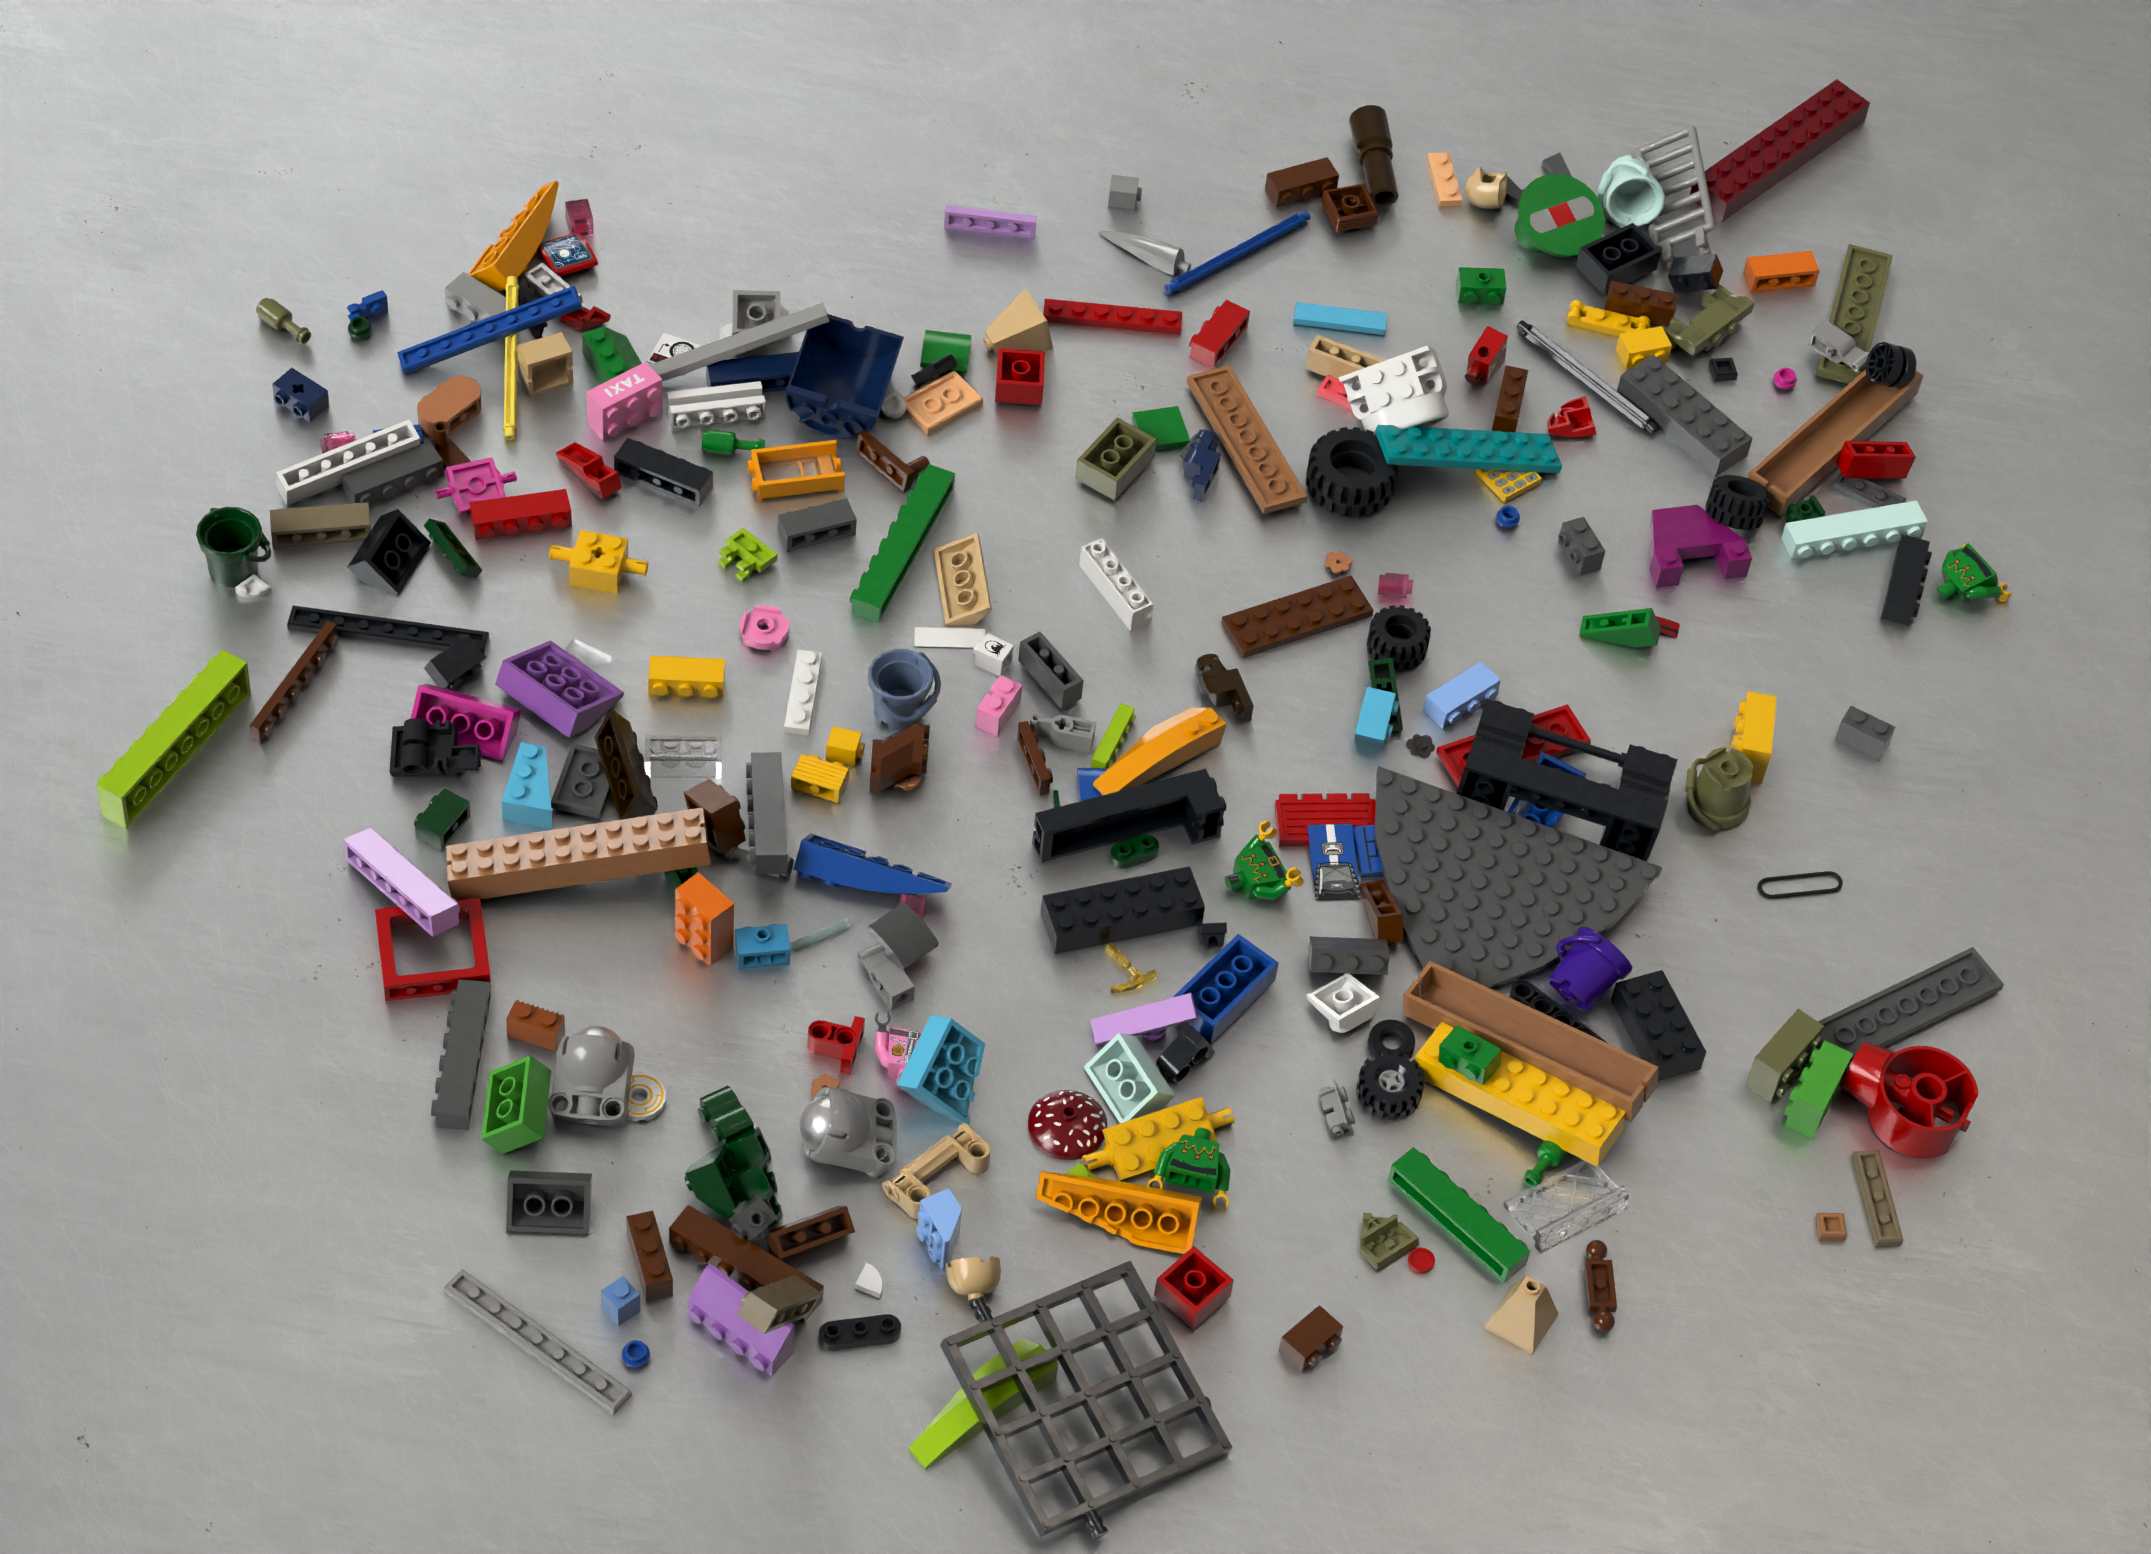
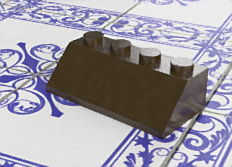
M614 710L609 711L594 738L619 818L622 820L654 815L658 809V802L656 797L653 796L651 780L644 768V758L637 746V735L632 730L631 724L627 719Z

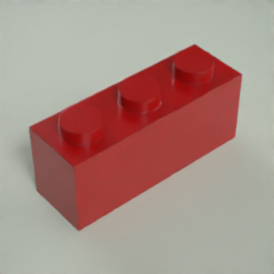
M1227 299L1220 307L1217 306L1209 321L1206 320L1201 327V331L1197 335L1194 334L1189 342V347H1191L1190 358L1214 369L1247 329L1250 311Z
M1845 441L1836 464L1844 478L1906 479L1916 456L1907 442Z

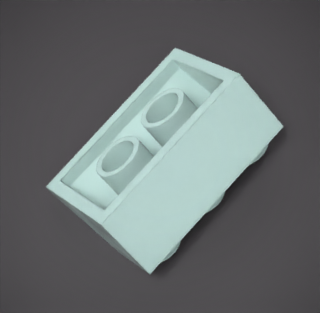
M1118 1033L1084 1066V1069L1119 1123L1162 1110L1175 1097L1136 1036Z

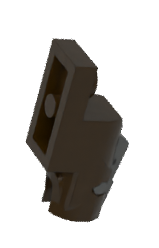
M1206 654L1199 657L1195 666V672L1200 692L1208 694L1211 702L1216 707L1232 705L1234 713L1239 715L1242 723L1251 721L1254 705L1238 669L1226 670L1216 654Z

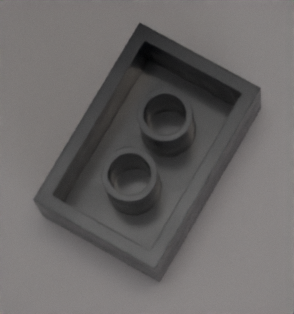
M1631 223L1580 247L1576 267L1605 295L1608 293L1610 281L1628 284L1657 270L1661 250L1634 223Z

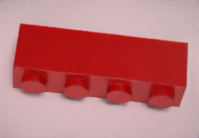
M566 489L470 502V518L475 540L572 526L571 507Z

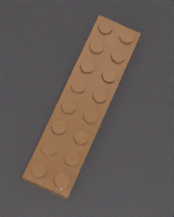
M1228 365L1187 376V385L1262 513L1266 514L1307 503V494L1231 366Z

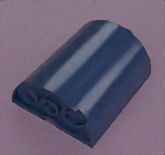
M827 314L829 318L828 323L806 331L786 389L785 398L789 410L794 411L800 417L799 421L806 427L823 435L850 438L855 433L865 430L868 432L876 424L904 337L871 326L857 328L850 320Z

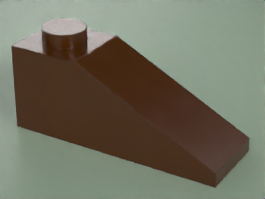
M1385 880L1359 883L1375 939H1386L1388 945L1404 941L1402 912L1387 887Z

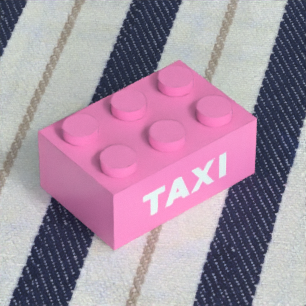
M644 362L587 391V424L602 441H605L631 427L637 426L640 422L658 415L662 412V378L647 362Z

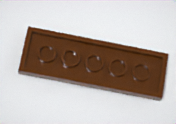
M1352 575L1223 616L1221 623L1242 658L1371 617L1374 610Z

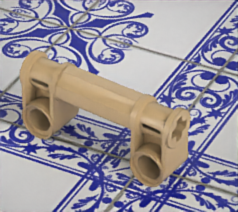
M962 1123L953 1134L944 1136L940 1141L900 1169L899 1174L893 1179L884 1181L882 1188L890 1200L898 1204L910 1217L918 1219L917 1212L920 1209V1202L915 1201L931 1196L929 1188L923 1182L954 1158L971 1173L982 1174L986 1172L990 1165V1145L975 1133L967 1123Z

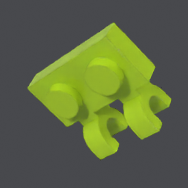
M742 528L726 539V546L719 550V554L723 557L718 560V564L727 568L738 555L743 560L737 563L736 567L740 571L736 573L735 577L743 582L751 575L754 569L762 572L775 563L778 554L746 529Z

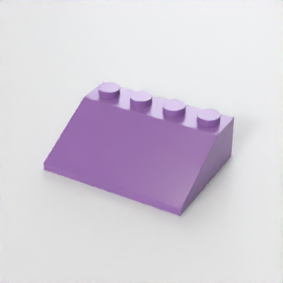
M551 640L503 660L495 683L507 695L512 696L525 708L533 711L543 721L548 722L558 729L561 734L569 738L588 729L624 695L623 691Z

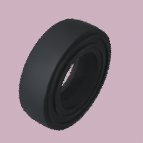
M1392 1019L1383 1020L1371 1029L1368 1037V1048L1372 1055L1377 1053L1379 1057L1382 1051H1388V1055H1392L1393 1051H1398V1056L1403 1057L1406 1054L1410 1058L1415 1048V1036L1411 1028L1405 1023ZM1386 1035L1397 1036L1401 1040L1402 1045L1397 1049L1386 1048L1382 1044V1038Z

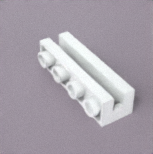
M761 381L667 392V412L671 429L765 418L766 402L764 395H762Z
M1101 538L1082 546L1079 566L1130 632L1151 623L1152 616L1149 612L1153 610L1152 601L1105 541Z

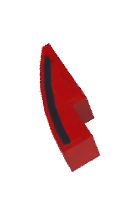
M576 442L556 452V456L562 464L586 488L600 498L604 499L622 489L618 472L604 465L602 456Z

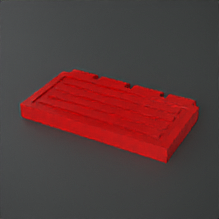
M1322 793L1301 794V800H1298L1297 794H1279V800H1275L1274 806L1279 846H1310L1308 825L1352 824L1353 834L1355 826L1375 825L1376 803L1375 799H1370L1369 793H1351V799H1348L1347 793H1327L1326 799H1323Z

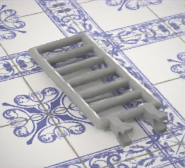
M1695 126L1686 127L1639 146L1634 150L1636 159H1639V157L1644 159V154L1689 136V144L1646 161L1651 169L1692 152V160L1653 175L1658 182H1661L1695 168V176L1662 189L1666 197L1697 184L1699 191L1664 205L1658 217L1700 200L1702 203V208L1656 225V219L1647 224L1650 240L1663 252L1662 259L1664 262H1667L1669 270L1675 258L1673 246L1696 237V247L1701 250V255L1711 254L1706 233L1714 230L1715 222ZM1704 217L1705 224L1659 241L1658 234Z

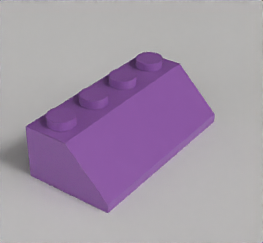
M709 1263L688 1298L689 1317L695 1323L703 1324L707 1327L715 1338L723 1339L730 1344L737 1354L749 1358L760 1371L765 1370L773 1376L794 1354L795 1325L790 1323L763 1334L739 1317L738 1313L742 1308L740 1302L748 1291Z

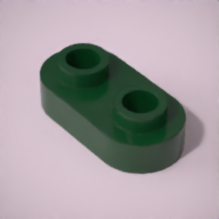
M1141 835L1118 842L1111 848L1110 861L1118 868H1129L1151 861L1158 855L1159 842L1151 835Z

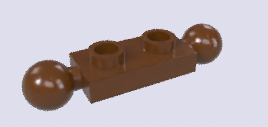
M1593 1240L1586 1247V1254L1589 1259H1585L1584 1262L1588 1312H1597L1593 1318L1594 1327L1600 1332H1608L1615 1324V1318L1610 1312H1616L1617 1309L1612 1260H1603L1607 1255L1605 1243L1600 1240Z

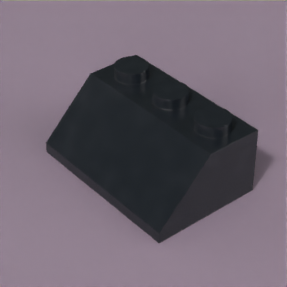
M396 509L379 517L347 568L363 584L397 595L431 542L399 509Z

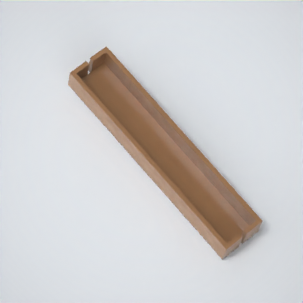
M1865 369L1749 472L1748 479L1761 484L1768 490L1771 496L1768 508L1779 516L1784 515L1789 505L1797 503L1837 467L1836 460L1845 441H1866L1918 394L1924 375L1915 371L1913 379L1906 387L1896 389L1872 383L1868 379Z
M703 808L446 846L447 882L451 898L455 900L465 898L486 899L711 865L708 830Z
M1432 961L1427 963L1418 975V980H1414L1403 994V1015L1436 1030L1441 1022L1452 1027L1458 1025L1501 1048V1051L1626 1111L1625 1120L1629 1122L1633 1121L1643 1107V1102L1646 1103L1657 1088L1658 1066Z

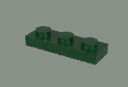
M429 518L424 527L430 533V539L441 547L442 554L455 565L454 569L462 576L478 577L482 572L481 567L447 524Z

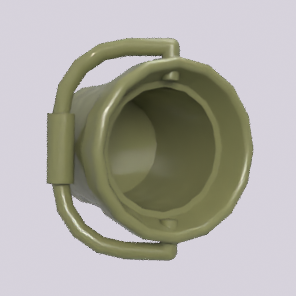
M1727 748L1715 749L1706 758H1697L1687 770L1685 787L1687 792V808L1695 819L1714 831L1739 825L1747 818L1751 807L1750 786L1753 776V764L1748 756L1736 749L1734 753L1726 752ZM1699 764H1704L1697 777V766Z

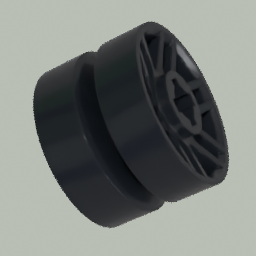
M1886 342L1876 344L1871 349L1866 360L1868 379L1874 384L1902 389L1906 387L1913 379L1916 371V357L1910 348Z

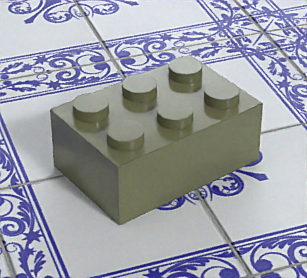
M1117 417L1077 459L1075 479L1115 501L1154 459L1157 439Z
M1797 1009L1755 1056L1745 1086L1769 1103L1777 1096L1781 1098L1789 1087L1788 1083L1791 1080L1796 1081L1804 1070L1802 1067L1806 1063L1809 1064L1813 1050L1821 1044L1823 1040L1821 1033L1824 1025L1800 1009Z

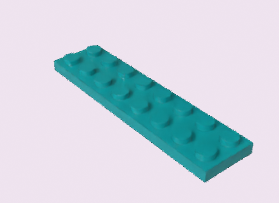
M1377 425L1375 430L1387 464L1542 473H1560L1562 469V464L1549 434L1415 426L1401 430L1394 425Z

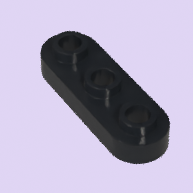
M890 1314L829 1321L824 1323L819 1329V1343L824 1349L830 1351L890 1344L899 1339L901 1323L897 1317ZM883 1325H891L892 1327L885 1328ZM863 1328L864 1331L859 1332L856 1329ZM835 1331L837 1334L830 1335L829 1332Z

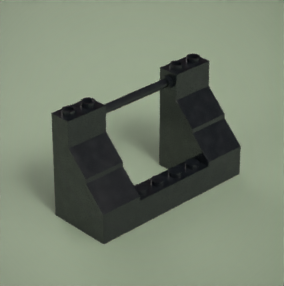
M1487 699L1456 794L1503 811L1508 797L1512 796L1602 825L1604 829L1599 845L1648 861L1661 829L1669 801L1671 781L1678 759L1631 744L1627 753L1622 752L1620 755L1537 728L1535 724H1532L1534 713L1522 708L1505 705L1500 701ZM1532 736L1618 763L1617 766L1622 767L1616 788L1608 784L1588 780L1583 776H1575L1563 772L1558 768H1550L1538 764L1533 760L1522 759L1527 737L1532 739Z

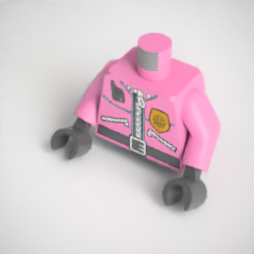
M877 1012L875 1022L878 1025V1030H876L875 1053L881 1065L887 1068V1076L896 1078V1087L903 1090L897 1086V1082L922 1032L889 1027V1031H887L886 1026L891 1020L890 1014L887 1013L888 1021L886 1023H880Z

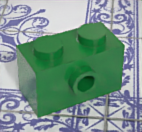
M1459 267L1456 280L1458 303L1503 304L1507 289L1505 270L1499 268Z
M1458 1025L1454 1027L1439 1045L1438 1062L1482 1086L1500 1066L1501 1048Z

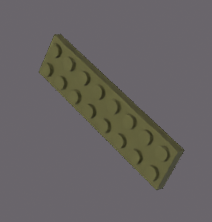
M1849 244L1829 322L1854 339L1856 347L1869 353L1893 255ZM1821 355L1815 376L1849 384L1865 370L1866 365L1858 372H1855L1844 362L1834 363Z

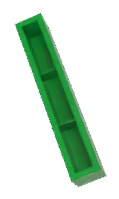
M1413 1147L1391 1165L1388 1179L1503 1283L1508 1281L1527 1264L1530 1250L1522 1240L1515 1238L1503 1223L1497 1222L1484 1206L1478 1205L1470 1198L1465 1189L1458 1187L1452 1182L1449 1176L1433 1165L1425 1154L1420 1153Z

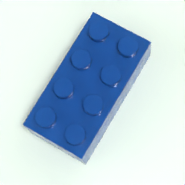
M1237 934L1173 997L1188 993L1193 995L1198 1020L1188 1023L1211 1044L1276 980L1279 962Z

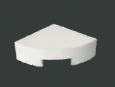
M255 574L235 587L237 594L247 598H260L271 593V587Z
M866 1262L855 1283V1289L880 1299L883 1287L881 1275L875 1267Z

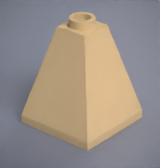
M1027 289L1023 290L985 330L986 338L983 339L987 350H993L996 355H998V348L1032 351L1053 349L1048 322Z
M1526 1275L1510 1287L1485 1325V1329L1533 1355L1558 1316V1311L1547 1287Z

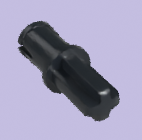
M949 353L934 363L929 362L927 367L912 374L911 377L916 386L920 388L934 378L939 379V375L956 366V359Z

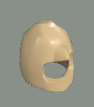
M1478 167L1473 175L1468 178L1465 185V194L1468 201L1479 208H1502L1507 193V172H1499L1497 174L1486 173L1481 167Z

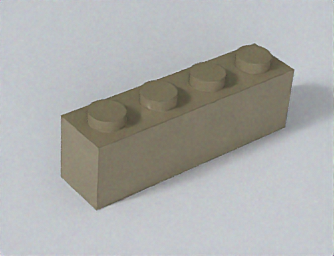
M368 502L269 510L273 548L364 541L371 531Z
M796 1275L785 1279L782 1278L780 1281L771 1282L769 1285L759 1287L754 1291H748L740 1302L742 1308L738 1316L763 1334H766L809 1316L821 1292Z

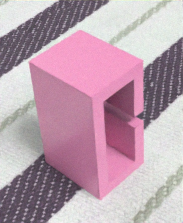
M1000 675L991 687L990 693H987L977 708L975 727L998 737L1021 702L1022 684Z

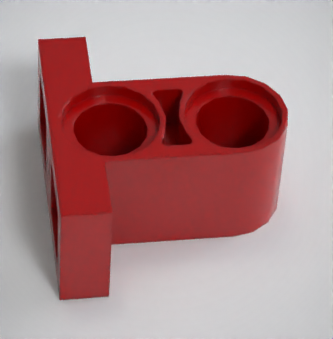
M855 1016L851 1027L822 1020L812 1022L808 1027V1049L814 1054L841 1060L840 1073L851 1075L864 1035L865 1018Z

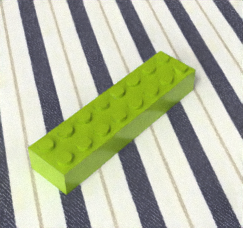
M222 649L216 657L214 656L209 660L201 673H197L189 686L179 692L176 700L170 706L163 709L161 716L154 723L148 725L145 733L130 745L129 750L122 757L115 761L107 774L99 778L96 786L101 815L127 829L251 694L246 661Z

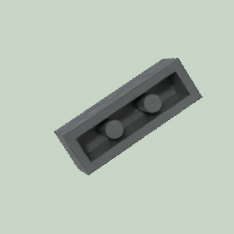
M846 498L778 515V532L787 552L854 536L856 535L857 519Z
M1041 632L1020 641L1018 661L1061 709L1082 698L1084 680Z
M1309 936L1307 960L1310 972L1388 975L1390 950L1386 939Z

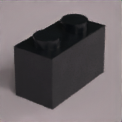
M1717 254L1675 257L1669 270L1668 278L1674 293L1717 289L1723 268Z
M467 634L431 659L424 669L438 687L445 689L450 687L453 690L464 682L462 679L464 676L469 674L472 677L483 668L481 664L487 657L469 634Z

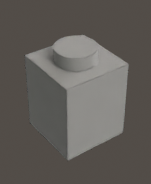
M1112 175L1108 207L1135 210L1136 201H1141L1142 188L1138 187L1139 178Z

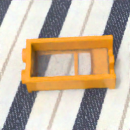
M836 440L751 450V460H747L748 474H753L751 486L752 491L757 492L758 500L763 501V499L832 490L844 491L845 474L841 472L840 457H836Z

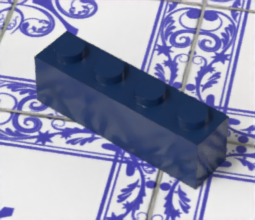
M799 352L727 359L706 366L708 387L761 381L762 393L784 391L787 389Z

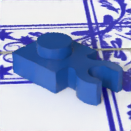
M383 290L363 297L360 304L354 303L347 306L350 312L348 315L349 320L351 321L355 317H365L369 320L387 313L388 302L385 292Z

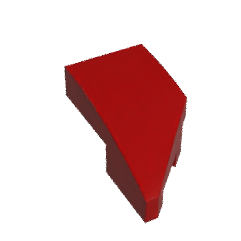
M595 306L591 310L583 307L561 316L560 322L575 329L584 330L609 322L611 315Z

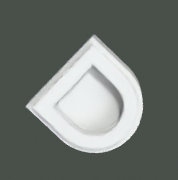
M896 390L884 399L881 410L889 419H898L905 413L906 403Z

